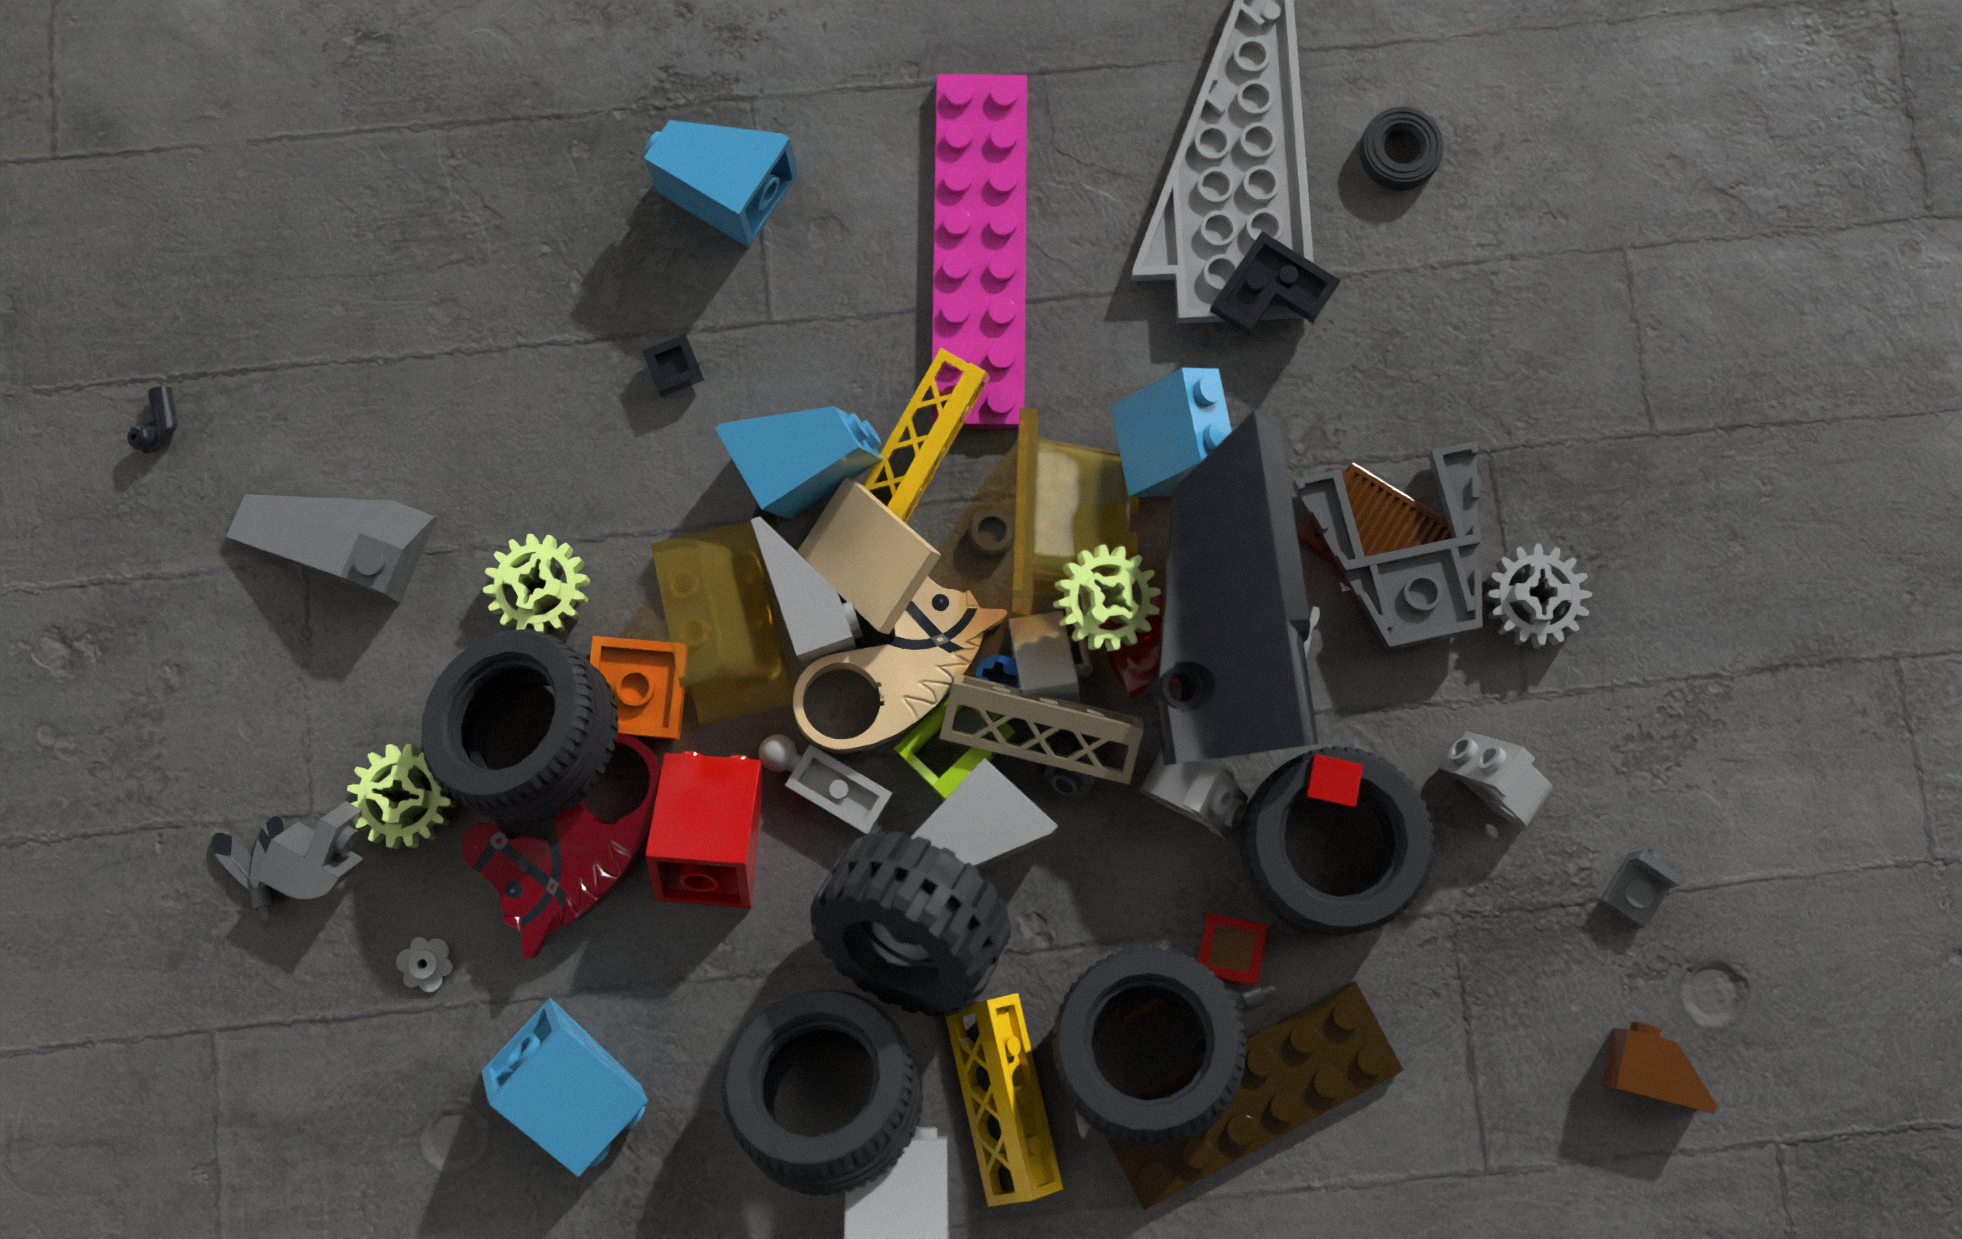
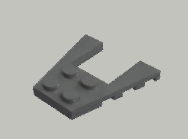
M1477 441L1435 449L1428 456L1452 538L1448 540L1365 557L1341 469L1294 480V491L1386 652L1476 633L1483 627L1481 568H1479L1481 535L1480 525H1478V498L1480 494L1479 476H1477Z

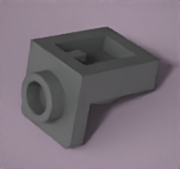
M1649 849L1648 852L1642 850L1628 853L1598 901L1639 929L1646 928L1670 888L1679 887L1684 877L1673 870L1675 864L1672 860L1655 850Z

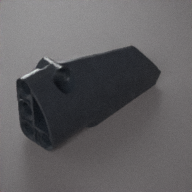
M1255 409L1172 489L1158 669L1150 677L1147 684L1149 701L1158 711V726L1164 765L1319 744L1304 642L1308 640L1310 634V617L1281 426ZM1172 676L1181 682L1183 688L1179 701L1174 700L1168 690V683Z

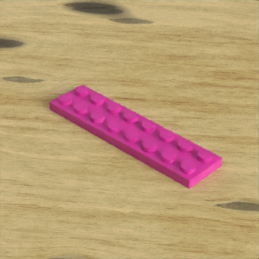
M937 74L932 362L940 348L963 361L970 362L983 369L990 376L988 383L961 429H1024L1027 75ZM945 363L936 379L940 397L951 394L963 374L962 371L948 363ZM936 405L931 406V428L939 416Z

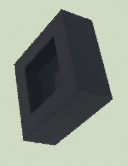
M686 334L642 350L661 397L704 381Z

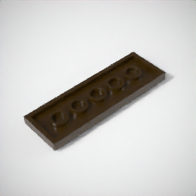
M1352 981L1245 1039L1244 1073L1236 1097L1231 1102L1227 1112L1222 1114V1118L1215 1122L1209 1130L1203 1131L1204 1134L1194 1137L1189 1142L1183 1141L1181 1145H1171L1163 1149L1162 1146L1157 1147V1149H1150L1149 1147L1137 1148L1136 1145L1131 1147L1125 1145V1143L1116 1142L1113 1138L1106 1137L1143 1210L1404 1070L1356 981ZM1203 1061L1135 1098L1148 1101L1171 1097L1189 1086L1202 1068Z

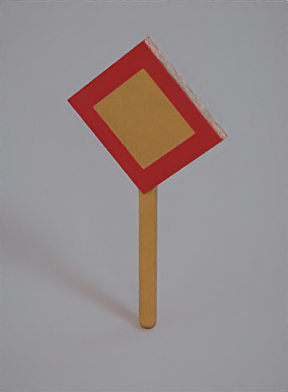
M1207 912L1198 963L1206 965L1207 970H1212L1217 975V978L1258 986L1268 924ZM1152 997L1123 1018V1022L1126 1025L1132 1024L1164 1002L1165 999Z

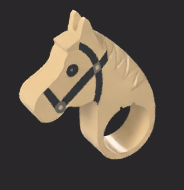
M927 576L891 630L893 642L886 645L826 655L811 663L803 671L796 683L793 695L794 716L800 732L815 747L834 754H848L873 749L896 739L921 722L949 694L955 674L964 675L980 647L983 635L999 625L1007 615V611L1004 609L980 608L970 590L962 593L958 590L942 588ZM832 670H850L862 675L871 683L874 689L879 690L880 702L883 701V706H880L877 718L871 727L854 738L833 739L819 733L809 723L804 712L803 702L809 686L820 675Z

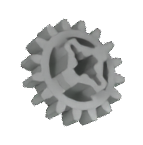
M1541 544L1532 546L1528 555L1522 547H1518L1511 552L1512 561L1503 557L1495 564L1501 573L1493 572L1486 579L1487 583L1495 587L1494 590L1483 595L1484 601L1495 603L1496 607L1487 614L1488 619L1500 617L1504 623L1500 626L1498 633L1503 635L1513 630L1516 632L1514 644L1516 645L1524 643L1528 637H1531L1534 649L1544 646L1547 638L1553 646L1564 641L1563 632L1571 636L1580 629L1575 620H1582L1589 615V611L1585 607L1580 606V603L1591 598L1592 592L1580 590L1579 586L1588 576L1586 573L1575 575L1571 569L1577 561L1574 557L1564 563L1560 561V548L1558 547L1552 549L1547 555H1543ZM1525 568V573L1522 574V583L1509 586L1510 580L1516 571ZM1534 588L1536 595L1544 596L1545 601L1540 605L1538 597L1530 596L1529 592ZM1565 607L1561 618L1556 623L1550 625V620L1553 619V610ZM1513 609L1524 619V621L1515 614Z

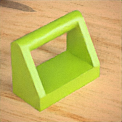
M949 695L894 747V750L944 801L984 758L990 762L998 754L997 752L971 747L940 778L914 755L942 728ZM958 704L956 713L965 705ZM973 708L983 718L977 708ZM988 711L993 720L1000 717L997 713ZM1006 722L998 726L1007 742H1010L1015 737V731ZM992 731L984 735L986 737L997 739Z

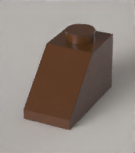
M1631 1021L1630 1029H1612L1601 1086L1715 1114V1100L1676 1041L1660 1038L1661 1028Z

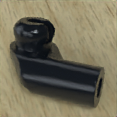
M159 386L148 390L151 417L144 425L138 424L129 430L127 438L129 445L133 449L141 450L144 453L158 451L177 429L178 423L172 388Z

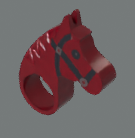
M617 733L614 748H630L636 750L643 757L649 770V789L642 804L631 814L619 818L617 823L607 822V824H603V820L590 811L583 798L564 813L557 815L555 832L549 840H540L532 837L516 838L507 828L488 822L473 824L461 840V853L466 864L488 880L497 890L501 908L504 912L502 922L521 931L522 950L525 959H536L551 934L571 926L599 906L625 881L646 853L663 763L650 747L630 735Z

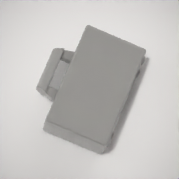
M1063 611L1008 619L1007 630L1010 632L1011 651L1016 662L1017 679L1019 680V690H1021L1022 695L1032 693L1080 703L1078 677L1082 675L1085 677L1089 676L1093 672V664L1087 638L1084 637L1081 640L1074 641L1071 639L1072 636H1068L1067 627L1060 626L1059 621L1064 617ZM1079 646L1082 663L1074 664L1071 648Z

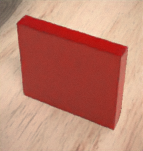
M1314 754L1306 795L1312 798L1356 807L1363 764Z

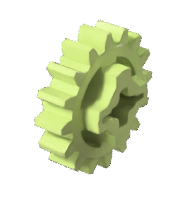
M527 534L526 545L522 547L514 539L510 540L509 547L512 551L506 556L498 551L494 554L495 558L500 562L498 569L486 568L485 573L494 579V584L484 587L483 592L489 597L496 598L488 606L489 610L495 615L504 613L500 623L508 629L517 623V630H531L534 627L536 631H542L547 634L548 626L553 625L558 631H565L562 619L568 616L571 619L578 620L580 616L573 609L576 603H588V598L579 591V588L589 585L590 579L586 575L577 574L585 566V563L580 557L569 559L572 556L573 549L566 542L556 550L557 540L551 535H547L543 543L540 544L533 534ZM530 558L529 562L516 568L520 563ZM556 561L564 568L567 584L562 583L555 576L558 568L555 565ZM540 579L546 583L544 589L536 588L534 592L528 589L530 583H539ZM507 588L515 591L518 596L516 602L518 606L517 611L509 601ZM559 603L554 609L543 614L545 609Z
M1106 544L1095 547L1093 556L1087 550L1076 554L1079 565L1072 562L1065 564L1062 569L1069 579L1059 580L1054 585L1056 589L1064 592V598L1053 602L1055 608H1065L1067 613L1059 621L1060 626L1073 624L1076 629L1071 639L1078 641L1088 636V648L1091 650L1099 649L1103 641H1105L1108 651L1118 650L1120 648V639L1127 646L1137 643L1135 631L1146 633L1152 629L1145 620V617L1159 614L1160 609L1150 604V598L1161 594L1160 589L1149 588L1147 581L1154 576V571L1141 572L1138 569L1142 561L1140 555L1126 560V551L1123 546L1114 548L1110 556ZM1105 566L1114 568L1115 571L1109 574L1108 577H1103L1098 572L1093 573L1091 569ZM1131 586H1133V589H1134L1135 602L1133 601L1132 587H1131ZM1106 589L1111 591L1108 600L1113 604L1108 607H1104L1102 604L1105 595L1101 591ZM1078 593L1081 595L1082 611L1078 603ZM1106 619H1111L1116 624L1121 623L1123 625L1116 630L1098 628Z
M406 743L401 754L397 746L389 744L386 745L385 758L371 752L368 754V758L372 766L369 769L355 768V773L362 778L360 785H348L347 790L358 795V801L351 804L362 810V816L359 818L356 828L366 830L372 827L368 840L380 843L386 837V847L398 849L403 838L407 847L416 848L419 844L418 835L421 834L429 840L436 838L435 831L432 828L435 823L448 826L450 821L442 812L444 808L456 807L457 802L446 798L444 789L434 781L424 761V753L422 752L418 756V746ZM392 769L389 776L377 783L385 772ZM419 769L428 777L432 791H427L421 783L422 773L419 772ZM406 790L410 794L418 796L419 799H408V801L398 802L394 798L385 795L386 793L396 794V792H404ZM373 801H376L382 809V820L385 821V823H383L377 816L374 810ZM427 809L425 815L412 825L413 818Z

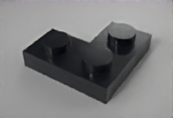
M1262 231L1212 303L1210 312L1248 336L1273 299L1309 322L1314 323L1341 280Z

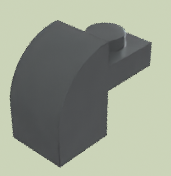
M345 801L320 818L315 831L300 822H296L271 839L257 879L293 898L314 899L323 896L354 873L364 860V858L351 851L359 838L360 832L355 828L362 810Z

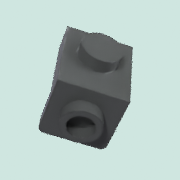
M1069 732L1056 754L1068 756L1082 747L1074 732ZM1083 734L1088 743L1097 738ZM1107 741L1093 750L1102 765L1106 766L1119 743ZM1087 754L1078 758L1092 762ZM1048 765L1042 775L1043 781L1053 786L1058 793L1068 796L1078 803L1083 802L1098 778Z

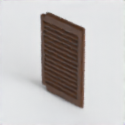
M1354 461L1349 464L1348 472L1341 468L1365 557L1452 539L1445 517ZM1308 516L1297 533L1298 540L1334 561Z

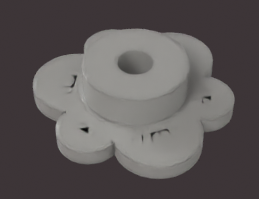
M417 937L412 940L410 949L401 951L396 958L398 969L405 973L403 977L404 984L411 988L419 985L425 992L437 991L442 986L443 976L449 975L453 970L452 962L446 959L449 955V946L442 939H432L428 942L425 938ZM423 960H426L427 966L425 968H422L421 962Z

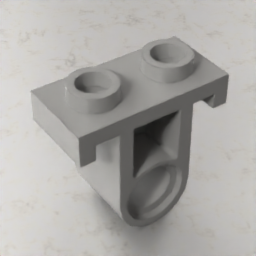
M1466 731L1461 738L1453 743L1447 758L1439 767L1451 780L1457 781L1459 778L1503 819L1524 829L1554 790L1553 785L1531 765L1535 757L1523 746Z
M1162 747L1139 788L1141 793L1155 802L1209 827L1208 830L1225 839L1228 838L1232 829L1237 828L1242 823L1247 810L1246 802L1249 798L1222 768L1207 761H1204L1203 764L1193 761L1164 765Z

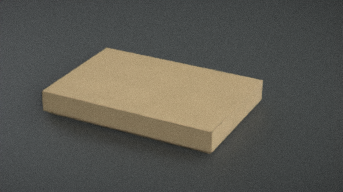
M847 476L797 551L805 561L837 590L843 599L847 602L851 601L853 608L875 629L886 634L891 632L941 556L937 550L857 480Z

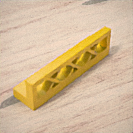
M942 348L937 353L881 451L880 456L883 460L872 467L862 485L870 493L874 490L890 486L892 498L887 508L906 524L990 379L989 374L970 362L963 361ZM945 363H948L962 371L963 374L953 392L940 397L936 379ZM932 387L934 399L924 401ZM936 405L939 416L929 434L917 437L913 423L915 415L920 409ZM907 429H909L911 439L901 442ZM913 446L915 458L904 476L894 478L890 459L895 450ZM885 470L888 480L877 483Z
M1015 993L977 1002L957 1014L945 1015L988 1207L1033 1201L1062 1190L1063 1185L1019 994ZM975 1014L979 1030V1037L976 1043L967 1037L963 1016ZM979 1064L989 1074L991 1084L987 1092L978 1085L976 1071ZM990 1114L1000 1123L1002 1134L998 1142L989 1134L987 1120ZM1001 1163L1011 1171L1015 1191L1002 1192L998 1174Z

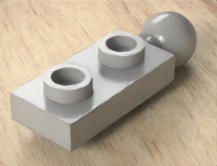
M771 735L760 745L759 759L767 770L777 773L788 770L792 773L785 784L787 788L866 835L871 833L893 796L892 792L811 744L803 756L797 754L794 742L785 735Z

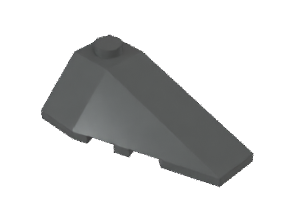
M245 494L226 537L400 604L437 518L393 500Z

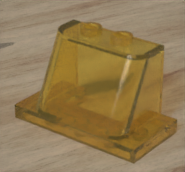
M1020 408L1018 426L1011 614L1017 616H1030L1033 593L1064 594V592L1056 589L1054 585L1059 580L1069 579L1062 569L1065 564L1072 562L1079 565L1076 554L1087 550L1093 556L1094 548L1105 544L1109 551V556L1114 548L1119 546L1125 547L1126 560L1136 556L1138 551V532H1129L1130 514H1138L1139 497H1128L1120 452L1038 438L1039 409ZM1100 566L1091 569L1093 573L1098 572L1103 577H1108L1115 569ZM1109 589L1101 591L1105 596L1111 595Z
M751 521L651 543L680 687L694 700L699 724L702 726L793 705L760 546Z

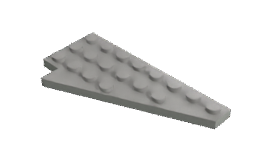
M1294 0L1234 1L1133 266L1132 282L1174 280L1177 324L1226 322L1210 312L1211 305L1262 231L1314 263ZM1273 299L1260 320L1297 319L1303 317Z

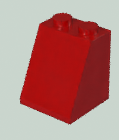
M685 751L680 754L664 753L645 855L655 901L751 909L764 787L761 760H752L743 755H731L727 758L704 756L693 751Z

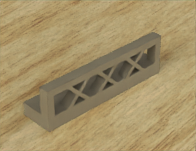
M956 673L939 739L1130 785L1144 727L1143 718L1052 696L1032 693L1022 695L1019 688ZM961 704L977 708L987 725L973 733L953 729L957 705ZM988 711L1002 714V716L993 720ZM1013 717L1026 720L1035 736L1021 744L1007 742L998 726ZM1036 723L1050 727L1041 732ZM1060 729L1074 732L1082 747L1068 756L1054 753L1046 738ZM992 731L997 739L983 735ZM1083 734L1097 738L1088 743ZM1107 741L1128 745L1122 769L1102 765L1093 750ZM1039 742L1044 751L1031 748V746ZM1087 754L1092 762L1078 758Z

